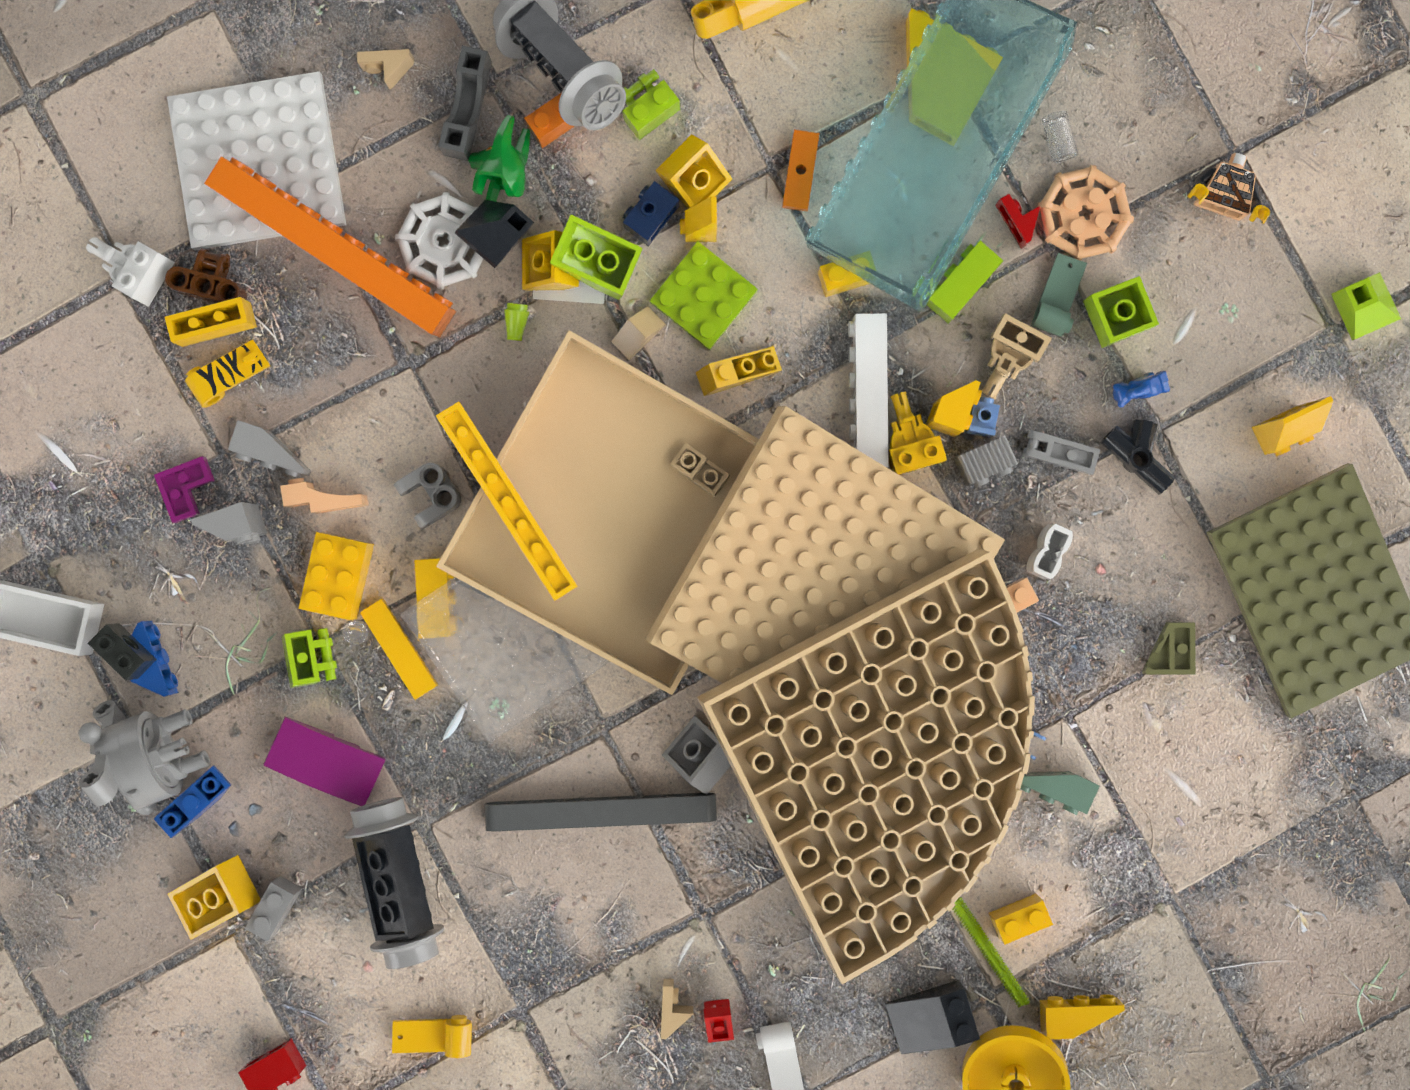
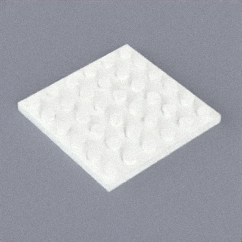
M319 71L167 96L190 244L193 250L282 236L204 184L221 156L229 161L232 157L253 169L254 173H258L277 185L274 189L275 191L279 187L298 199V206L300 203H303L321 215L320 221L325 218L338 227L346 225L323 78Z

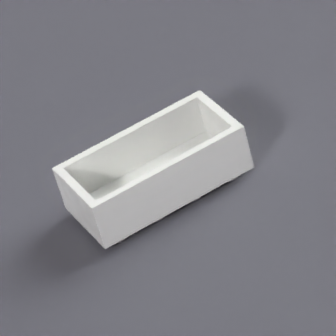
M0 581V638L76 656L91 655L94 649L87 643L98 633L104 604L7 581Z

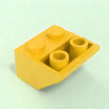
M975 380L936 400L932 405L926 425L930 429L952 437L963 433L964 430H968L973 419L970 411L973 405L978 404L982 394V390H979L981 382Z

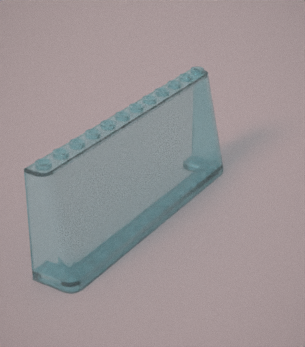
M946 0L945 3L941 2L935 12L936 18L933 24H928L922 35L923 41L919 47L916 46L913 49L907 69H902L899 73L896 88L893 92L889 91L881 114L877 113L874 116L870 126V133L867 137L863 136L857 148L859 152L855 159L851 158L848 161L844 171V178L841 182L837 181L831 195L833 197L829 204L825 203L819 212L818 223L815 227L812 226L809 229L805 238L809 249L913 309L922 312L1073 47L1078 22L1029 0Z

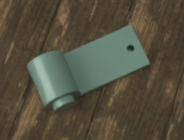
M1057 253L1031 324L1032 327L1060 337L1064 333L1068 334L1070 332L1074 319L1070 318L1071 312L1069 311L1086 269V262Z

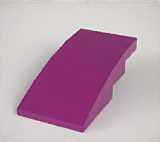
M285 716L263 765L312 788L356 805L364 806L386 759L383 756L361 749L359 745L337 738L330 732Z

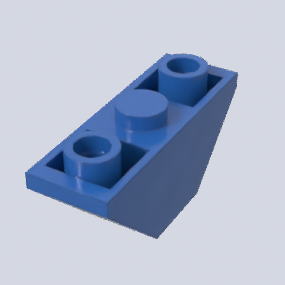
M152 620L137 623L132 636L157 660L138 679L130 681L163 697L179 693L177 690L178 680L169 668V656L167 651L161 646L158 627L153 624Z
M214 765L160 812L154 820L170 838H173L219 801L232 784Z

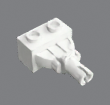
M97 237L91 238L89 241L98 246V248L87 244V251L113 266L110 267L104 263L102 264V268L109 272L111 279L114 281L112 287L149 307L163 284L167 271L173 267L175 262L139 241L136 245H123L116 242L114 245L122 250L120 252Z

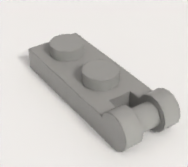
M1029 430L1027 439H1029L1027 448L1023 449L1022 456L1088 475L1094 474L1100 449ZM1039 442L1046 443L1044 452L1037 450Z

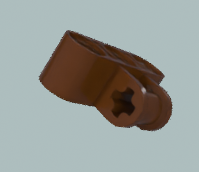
M201 248L197 254L193 270L175 266L170 268L165 275L166 284L183 295L219 303L230 300L227 298V293L230 289L235 288L236 294L232 299L242 297L247 300L246 290L234 281L227 279L230 268L229 254L223 253L219 255L209 252L206 248ZM185 275L184 284L178 286V279ZM210 282V289L203 293V285Z

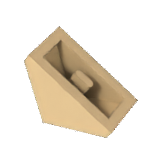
M647 306L626 321L611 343L630 361L666 324Z

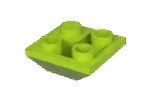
M1380 272L1331 294L1352 341L1401 319Z

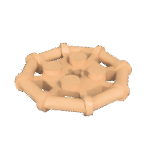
M1090 165L1088 168L1063 174L1061 172L1057 173L1044 198L1037 205V207L1040 206L1047 244L1055 245L1073 256L1074 259L1080 261L1083 258L1108 252L1110 254L1114 253L1122 236L1134 221V217L1131 216L1124 182L1120 183L1098 170L1096 165ZM1086 179L1084 187L1072 189L1069 184L1070 182ZM1094 181L1109 188L1110 191L1104 194L1102 189L1093 187ZM1061 190L1065 194L1063 201L1060 205L1053 204L1054 199ZM1114 196L1116 197L1120 214H1113L1110 199ZM1082 207L1090 210L1089 220H1085L1084 216H1079ZM1051 213H1057L1060 228L1055 230ZM1111 222L1118 224L1109 238L1104 233ZM1063 233L1072 235L1073 239L1077 240L1076 245L1065 240L1060 235ZM1097 238L1100 244L1085 247L1086 240Z

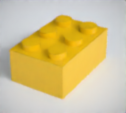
M316 532L298 609L346 620H356L359 614L374 544Z

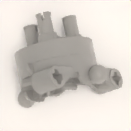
M108 700L99 704L93 711V716L100 726L93 722L85 723L78 732L80 740L90 744V754L96 755L93 766L79 781L81 789L96 806L109 803L116 796L118 789L134 810L141 815H149L156 809L157 802L180 793L183 786V778H186L189 773L210 766L209 756L204 750L183 759L181 756L189 754V747L186 746L181 749L179 747L186 744V740L180 738L174 741L171 736L172 731L192 724L191 714L186 709L164 718H158L149 711L126 718L116 703Z

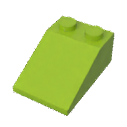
M570 214L550 264L595 290L619 300L624 294L643 248Z

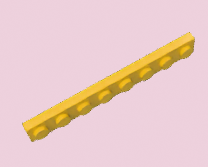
M458 401L437 414L438 421L554 601L578 587L461 403Z

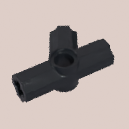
M1136 419L1133 421L1130 436L1119 426H1115L1100 443L1123 463L1124 468L1128 472L1135 473L1158 495L1162 494L1174 482L1176 477L1153 458L1152 450L1158 424L1153 421ZM1134 454H1138L1142 458L1141 466L1134 463Z

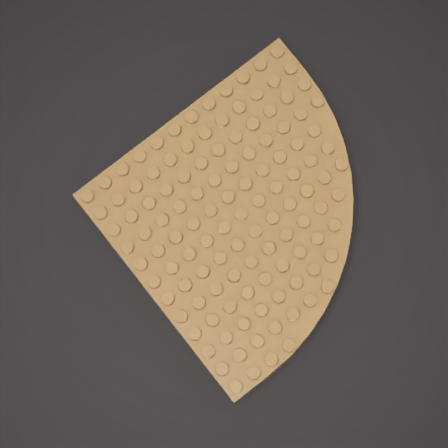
M977 549L697 697L833 973L841 984L846 983L916 941L917 936L925 929H931L937 924L936 920L947 910L951 911L955 906L954 902L964 892L967 893L979 878L977 875L983 866L990 863L992 859L990 856L997 843L1000 844L1009 827L1007 823L1013 809L1016 810L1022 793L1020 788L1024 774L1028 772L1031 756L1029 754L1030 740L1034 736L1032 716H1034L1035 696L1032 695L1031 688L1033 677L1027 657L1029 656L1028 648L1023 640V628L990 551Z

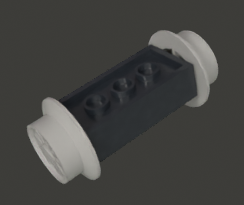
M502 0L493 15V26L496 31L495 40L500 52L506 57L513 59L527 57L531 62L535 60L540 72L545 77L550 76L552 78V84L559 93H562L559 100V113L567 124L584 126L589 130H599L611 124L623 110L626 101V92L622 87V73L619 67L608 60L593 62L557 24L558 8L554 0Z
M403 797L386 799L351 810L350 813L354 827L344 834V837L346 839L352 838L376 941L370 946L371 951L383 953L387 969L405 968L435 957L439 953L436 937L444 931V925L432 923V915L429 910L426 889L419 867L420 863L416 854L414 837L410 825H407L418 820L419 816L406 813Z

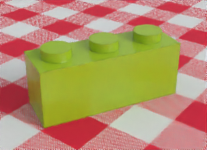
M981 240L975 247L970 244L960 255L964 258L958 266L953 263L944 273L947 279L942 285L936 282L927 293L930 298L925 304L948 324L1004 261Z

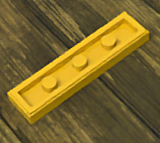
M384 598L360 612L414 700L438 686Z

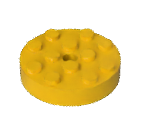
M1008 1025L983 1033L980 1036V1040L974 1041L968 1048L963 1060V1090H1071L1067 1063L1060 1049L1047 1036L1028 1027ZM1015 1072H1017V1080H1020L1018 1082H1012V1080H1015Z

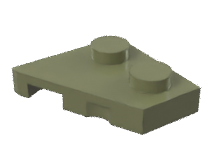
M1166 622L1142 670V674L1196 675L1195 622Z

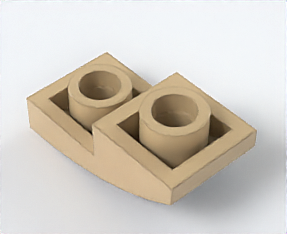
M685 443L671 462L675 469L713 497L718 494L730 477L728 473L709 461L707 457L687 443Z

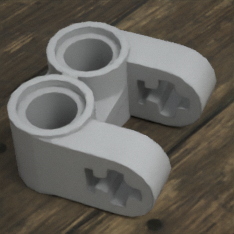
M435 463L423 464L394 483L400 496H404L423 486L431 498L433 505L414 517L420 529L430 526L453 512L461 503L460 492L454 487L446 470ZM431 470L438 472V479L435 483H429L427 480V475ZM448 491L452 495V501L449 505L444 506L440 500L441 495Z

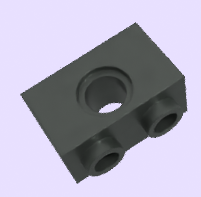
M120 623L106 624L87 643L125 681L138 679L157 660Z

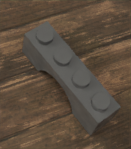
M462 45L456 69L457 85L455 100L449 118L444 121L438 145L444 156L464 161L469 160L492 65L488 51Z

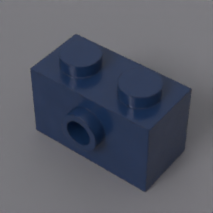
M655 181L650 187L646 185L638 196L640 199L635 207L631 205L622 217L624 219V229L648 247L680 207L679 199Z

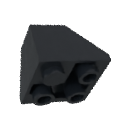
M484 200L455 231V234L492 267L496 268L524 237L534 222L514 204Z

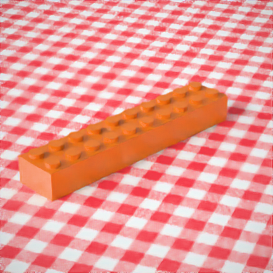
M221 156L206 179L205 185L431 335L441 337L457 312L451 308L453 305L451 301L438 293H435L434 296L429 293L430 287L415 278L410 281L407 279L409 273L393 263H390L389 266L385 263L388 259L370 248L365 251L363 249L364 243L348 233H345L344 236L341 235L343 229L325 218L320 221L321 215L303 203H300L298 206L299 200L279 187L275 191L274 189L277 185L258 173H254L253 169L234 157L229 161Z

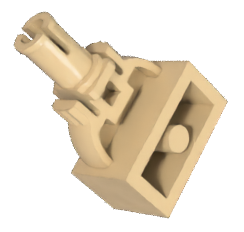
M1006 313L1003 314L990 336L993 341L991 344V359L987 366L992 368L996 360L998 362L982 389V393L988 395L994 384L989 397L996 399L1012 369L1014 368L1009 378L1015 380L1018 373L1028 368L1033 361L1039 362L1052 338Z

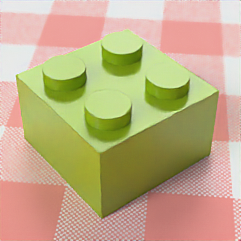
M1140 276L1092 294L1083 300L1101 348L1138 335L1159 325Z

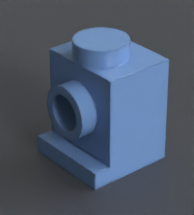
M980 397L978 404L973 405L970 411L973 419L965 433L988 438L995 436L1000 405L994 404V399ZM982 411H986L989 414L988 420L981 418Z

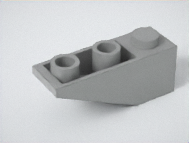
M237 420L228 448L229 451L236 452L235 458L251 462L252 458L261 460L260 466L275 470L276 466L286 468L285 474L300 478L301 474L310 476L311 470L270 430Z

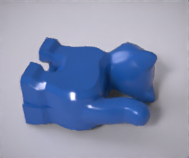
M1159 371L1156 374L1148 372L1142 377L1131 380L1129 383L1121 382L1114 384L1112 394L1114 400L1118 402V407H1124L1131 399L1150 398L1161 393L1170 392L1166 371Z

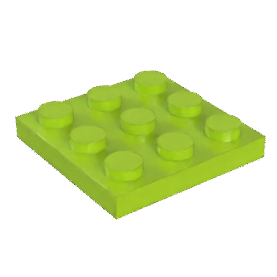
M697 241L649 302L710 351L757 293L758 288Z

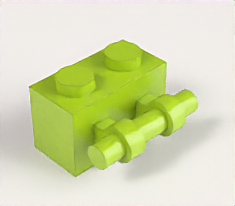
M654 69L647 74L643 73L637 78L638 81L629 88L624 87L627 107L622 110L623 118L638 140H641L680 110V100L664 79L657 85H652L653 82L659 79V75ZM641 91H646V93L639 97L637 100L633 98Z
M328 628L317 630L319 640L314 641L311 630L287 633L281 637L290 688L320 682L319 672L321 671L325 672L326 681L337 679L335 673L337 663L333 661L331 650L333 641L332 638H329ZM320 648L323 663L317 664L315 649Z

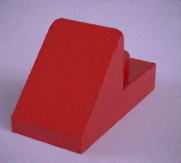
M1007 194L1000 198L995 206L1022 249L1032 240L1040 206L1022 216V208L1015 198L1012 199L1010 194Z
M729 999L704 1002L703 1010L708 1043L734 1040Z

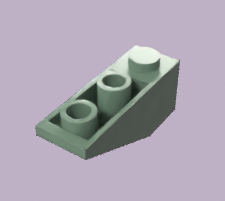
M1070 771L1029 772L1024 774L1020 789L1027 793H1030L1031 789L1040 793L1039 798L1051 804H1054L1055 800L1064 804L1063 809L1077 815L1079 811L1088 814L1100 785Z

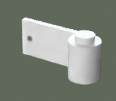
M791 1022L760 1027V1033H756L758 1049H764L772 1090H804Z

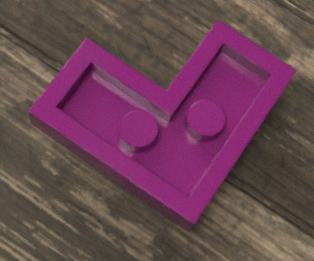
M204 456L154 474L172 523H178L199 515L200 513L191 490L215 481L207 458Z

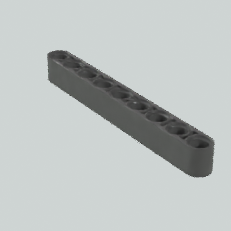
M705 793L485 803V829L491 832L703 823L717 820L715 793H708L707 795Z

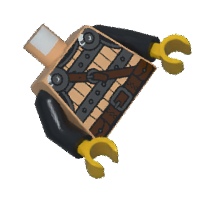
M1240 153L1231 154L1229 163L1220 162L1215 167H1209L1194 179L1192 190L1187 195L1189 199L1192 196L1197 197L1194 202L1195 206L1238 221L1251 213L1249 217L1250 222H1254L1256 218H1259L1262 224H1264L1270 215L1269 208L1262 204L1258 184L1255 182L1256 175L1254 172L1243 169L1247 157Z

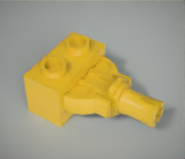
M906 391L890 396L897 422L890 423L893 433L890 439L891 450L888 451V462L890 469L898 475L947 461L940 435L934 436L932 430L923 423L921 414L916 416L912 414Z

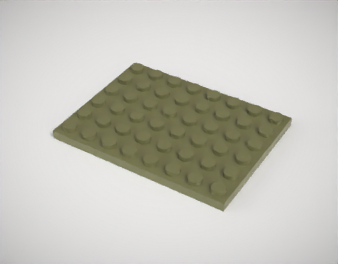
M1347 463L1206 532L1287 717H1296L1410 660V600L1353 464Z

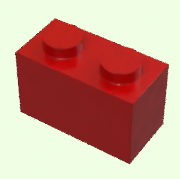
M291 1038L248 1062L238 1074L247 1090H278L277 1087L283 1083H286L288 1086L300 1079V1073L307 1065Z

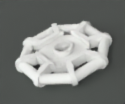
M443 192L441 196L417 204L412 203L399 233L395 234V241L398 242L406 265L405 271L409 275L413 274L436 285L438 289H444L445 286L471 277L474 279L478 276L476 273L483 258L475 252L468 264L464 258L470 246L455 234V231L478 207H473L450 196L449 192ZM441 207V212L437 213L438 215L426 217L424 212ZM451 207L465 215L459 219L449 214V209ZM419 218L422 222L416 234H410ZM447 234L449 243L440 247L437 237H443ZM416 242L420 255L416 258L413 257L409 243ZM427 261L437 266L436 274L422 268V264ZM460 263L463 268L462 270L445 275V268L454 267Z

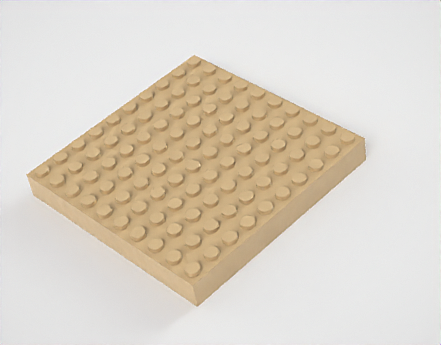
M569 330L498 455L497 461L578 587L554 601L482 487L479 489L436 567L673 695L689 664L649 643L646 640V636L759 439ZM685 443L730 475L715 497L671 465V462Z
M778 406L648 632L646 640L717 681L724 683L977 549L990 551L994 559L1005 539L787 406Z

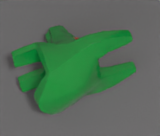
M507 115L503 119L494 138L493 146L471 153L468 161L471 168L477 170L472 190L476 194L482 195L487 179L490 180L486 200L497 201L500 190H505L508 197L518 198L525 191V165L529 154L530 130L523 128L516 146L513 147L511 145L514 117L511 115Z

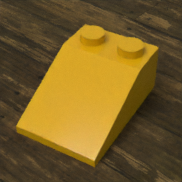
M1329 396L1297 405L1251 427L1264 455L1275 453L1276 456L1289 452L1291 450L1290 445L1298 442L1299 445H1303L1314 440L1313 435L1323 429L1333 403L1332 397Z
M238 855L209 869L167 894L190 940L261 901Z

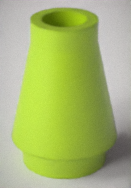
M507 303V309H504L507 340L522 341L530 313L527 312L528 305Z

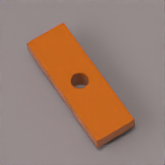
M794 129L782 208L808 211L820 133ZM803 169L805 173L798 174L796 170Z

